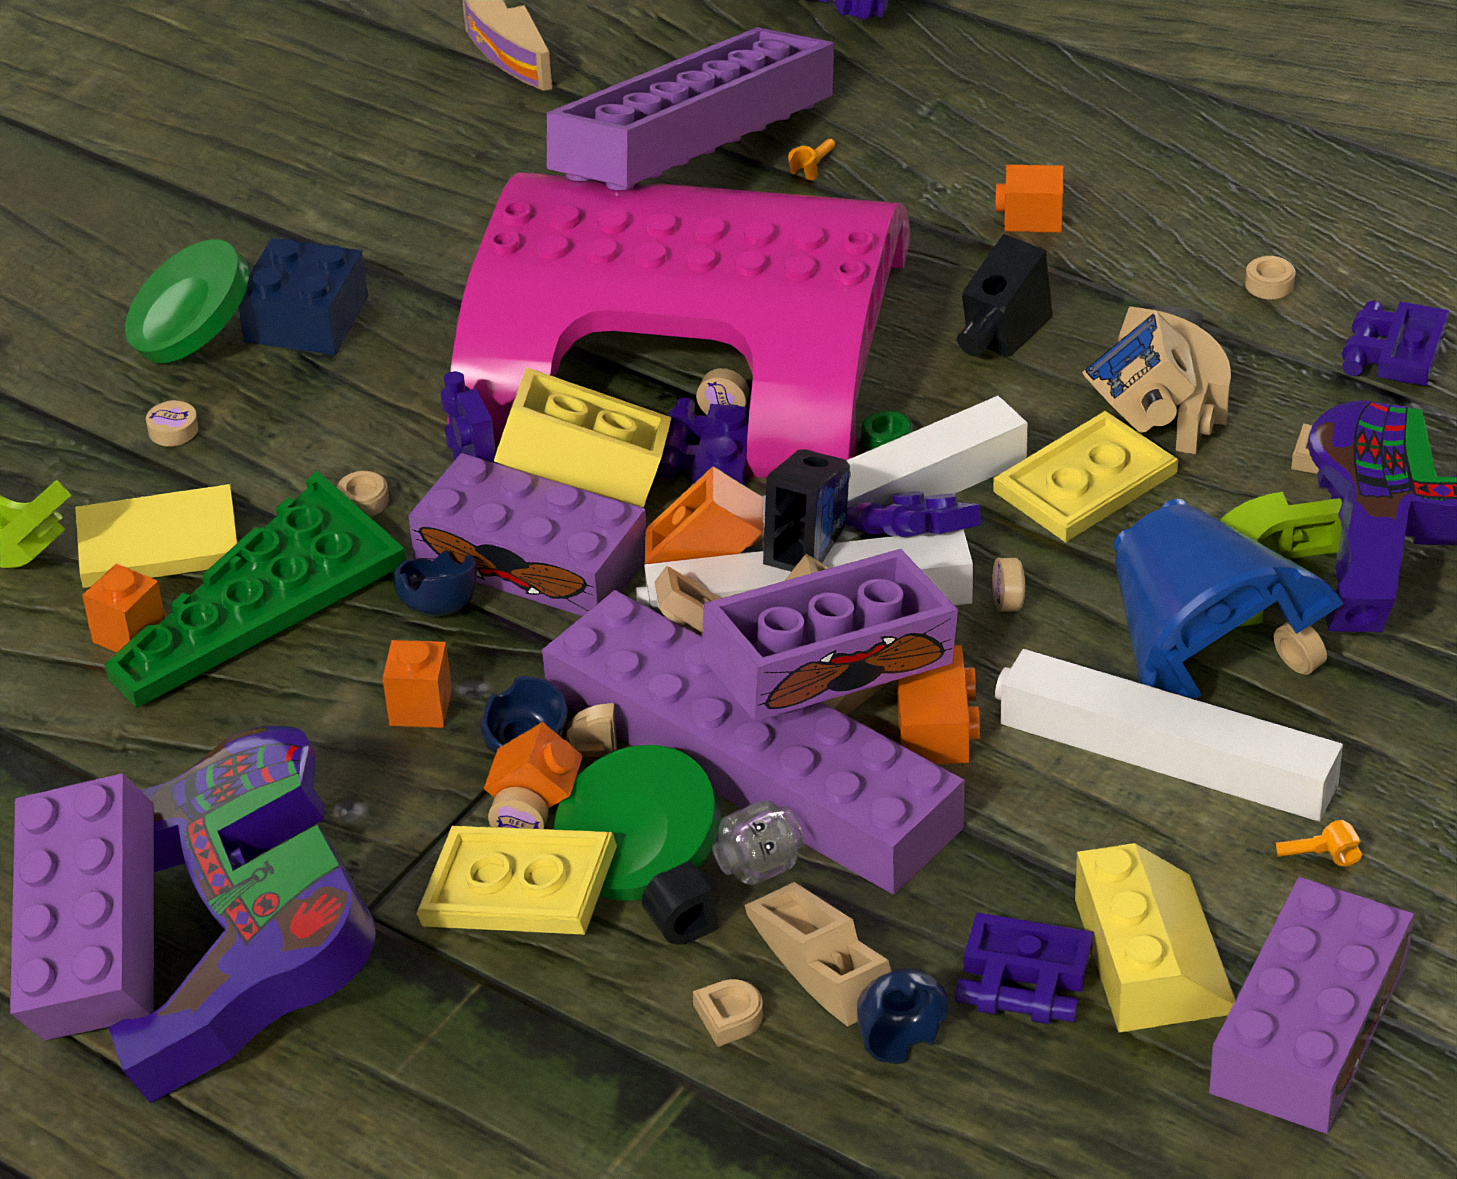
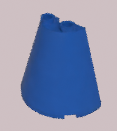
M1172 499L1166 502L1162 508L1149 513L1134 524L1132 528L1120 532L1114 540L1113 547L1117 553L1116 571L1139 683L1194 700L1202 694L1182 662L1276 602L1284 618L1297 634L1344 604L1334 589L1317 575L1202 510L1189 506L1182 499Z

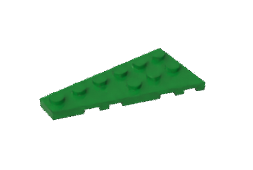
M316 471L306 480L307 489L296 499L287 497L276 507L277 516L265 527L253 528L202 575L203 584L191 595L183 592L170 604L172 612L158 625H147L105 663L108 680L135 708H138L391 573L403 561H406L405 548L321 473Z

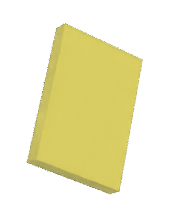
M1104 411L994 477L993 492L1058 538L1067 542L1178 472V459L1107 411Z
M230 484L75 507L79 570L83 588L91 587L116 563L150 578L208 570L238 543Z
M452 826L417 910L422 927L585 935L617 847L613 833Z

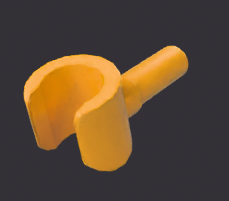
M827 139L815 150L807 146L794 148L788 155L791 174L794 175L799 169L804 168L805 178L815 180L818 177L817 164L835 148V142L832 139Z
M1336 820L1325 827L1322 835L1313 836V838L1276 842L1278 857L1329 851L1334 863L1343 867L1351 866L1362 858V853L1358 847L1361 840L1353 826L1344 820Z

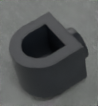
M689 860L656 875L649 882L642 895V907L669 943L675 945L687 944L718 929L715 904L720 902V894L715 881L708 871L699 872Z

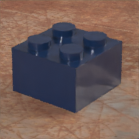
M271 238L249 274L247 290L238 307L244 342L336 355L369 297L362 250L341 248L337 245L326 246L297 242L292 239Z

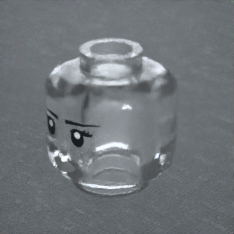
M761 800L730 813L721 819L718 826V842L713 844V853L720 869L726 875L734 873L743 883L756 885L794 867L798 859V849L803 846V835L797 819L787 807H778L772 801Z

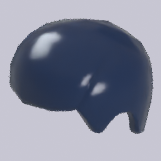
M443 551L433 561L421 558L406 560L394 571L393 583L395 591L400 600L409 609L429 617L455 614L473 597L477 564L475 557L471 554L465 556L462 565L454 561L449 551Z
M529 676L516 677L511 687L501 694L492 693L484 708L480 728L486 747L496 754L498 748L541 722L545 723L563 738L567 726L568 708L562 692L546 679Z
M913 968L898 969L876 978L861 992L857 1001V1026L864 1049L876 1061L886 1063H905L908 1060L909 1048L916 1043L934 1044L940 1023L948 1015V997L944 988L923 970Z

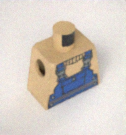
M1157 311L1082 372L1096 390L1139 433L1148 431L1154 425L1164 426L1169 424L1176 416V407L1192 395L1197 387L1187 341Z

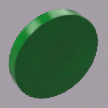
M219 239L197 242L170 257L147 279L130 306L125 323V335L129 344L142 357L153 363L173 362L190 355L204 346L228 323L244 298L249 282V267L244 257L228 242Z
M638 745L617 750L598 759L576 777L570 796L559 803L554 830L612 832L617 847L599 896L612 900L634 901L642 899L646 887L656 875L689 860L696 869L703 864L716 842L721 822V810L718 796L703 768L694 759L670 747Z

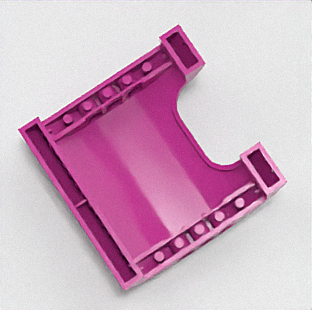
M518 172L510 178L498 199L469 273L456 328L451 371L461 372L464 375L465 386L470 390L477 389L492 418L495 451L497 452L526 367L555 377L562 357L573 343L592 332L621 331L716 340L731 344L745 356L753 374L747 438V476L767 478L770 472L797 450L801 449L849 460L856 456L855 405L890 269L903 268L910 243V225L906 207L903 203L647 182H637L635 187L629 190H613L606 187V182L594 179L574 181L562 175Z

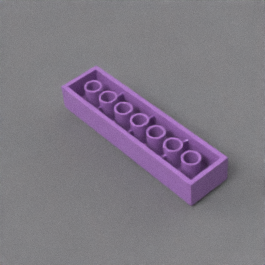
M757 27L547 112V169L566 173V178L574 181L594 179L606 182V187L609 189H632L635 187V183L646 178L659 177L662 175V171L673 166L686 165L689 163V159L695 156L713 153L715 148L722 144L737 142L741 140V136L751 131L764 130L767 124L776 120L789 119L790 114L801 109H811L816 102L832 96L834 42Z
M616 590L542 649L545 679L562 692L567 708L570 711L578 714L592 706L614 703L616 732L619 739L632 746L659 745L685 753L703 768L717 795L779 829L777 821L782 822L789 836L893 895L964 829V779L822 702L754 722L701 658V636Z

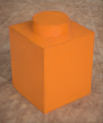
M1006 165L1005 184L996 183L995 212H1005L1004 231L1062 232L1063 166Z
M117 563L82 595L92 642L116 653L147 625H158L166 618L159 582Z
M391 640L382 678L389 726L444 728L452 692L446 642Z
M541 722L497 749L484 790L495 798L498 792L508 787L526 788L538 794L545 801L547 807L550 808L570 796L583 755L545 723Z

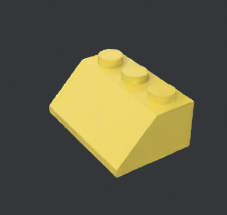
M526 367L494 462L644 508L662 458L672 417Z
M1136 843L1077 852L1075 901L1085 931L1094 932L1092 953L1118 1032L1227 1016L1236 1000L1190 875Z

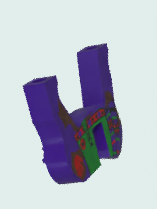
M1367 400L1351 401L1337 405L1323 413L1313 424L1308 437L1310 456L1319 468L1317 473L1319 489H1328L1332 495L1331 499L1341 498L1342 500L1338 513L1342 530L1335 570L1338 581L1336 593L1344 604L1327 614L1326 621L1328 631L1383 632L1396 599L1405 535L1413 536V544L1457 545V475L1450 477L1436 476L1421 409Z
M261 726L236 733L222 741L184 774L166 783L141 790L154 803V873L186 863L190 877L201 899L225 930L162 1007L147 1016L137 1019H123L108 1027L123 1072L149 1103L233 1058L249 1040L279 1017L293 1010L317 1003L340 990L361 970L372 951L375 941L373 917L341 858L318 825L288 840L324 820L325 812L324 803L313 789L316 759L314 747L304 732L295 727ZM288 840L287 842H285V843L279 845L278 847H276V848L270 850L269 852H267V853H265V854L259 856L258 858H256V859L250 861L251 859L257 857L258 855H260V854H262V853L268 851L269 849H271V848L277 846L278 844H280V843H282V842Z

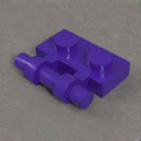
M1377 301L1367 302L1364 309L1356 313L1352 324L1354 336L1346 340L1342 351V358L1344 359L1342 368L1344 372L1350 376H1357L1362 372L1363 367L1369 363L1378 364L1377 377L1392 379L1401 383L1427 386L1448 325L1449 310L1400 301L1396 313L1384 311L1382 304ZM1379 336H1385V337H1387V338H1386V340H1385V339H1379L1378 337H1379Z
M448 372L444 376L445 388L441 391V403L443 411L448 414L449 424L445 428L447 446L452 449L453 459L455 460L461 453L497 464V462H494L496 451L493 423L477 389L470 390L465 386L464 375L461 372Z
M689 398L679 399L675 408H672L667 415L672 418L662 458L657 469L658 474L664 478H672L676 475L677 470L692 471V482L694 484L714 466L744 485L747 477L746 457L750 407L734 404H710L707 416H696L694 413L696 409L694 401ZM686 440L700 442L698 446L687 445Z
M903 492L892 495L893 503L880 505L879 503L862 502L857 506L847 508L846 525L855 527L858 532L865 534L886 532L890 536L907 537L922 533L940 534L981 525L980 504L958 502L957 494L931 495L924 499V492Z
M976 912L964 953V972L983 975L981 982L959 978L955 991V1002L975 1005L978 1012L997 1015L998 1010L1031 1015L1032 1022L1048 1025L1051 1024L1052 1019L1075 1023L1079 999L1059 996L1057 991L1060 988L1082 992L1093 950L1094 932ZM1007 979L1037 984L1035 991L1003 986L1004 980Z

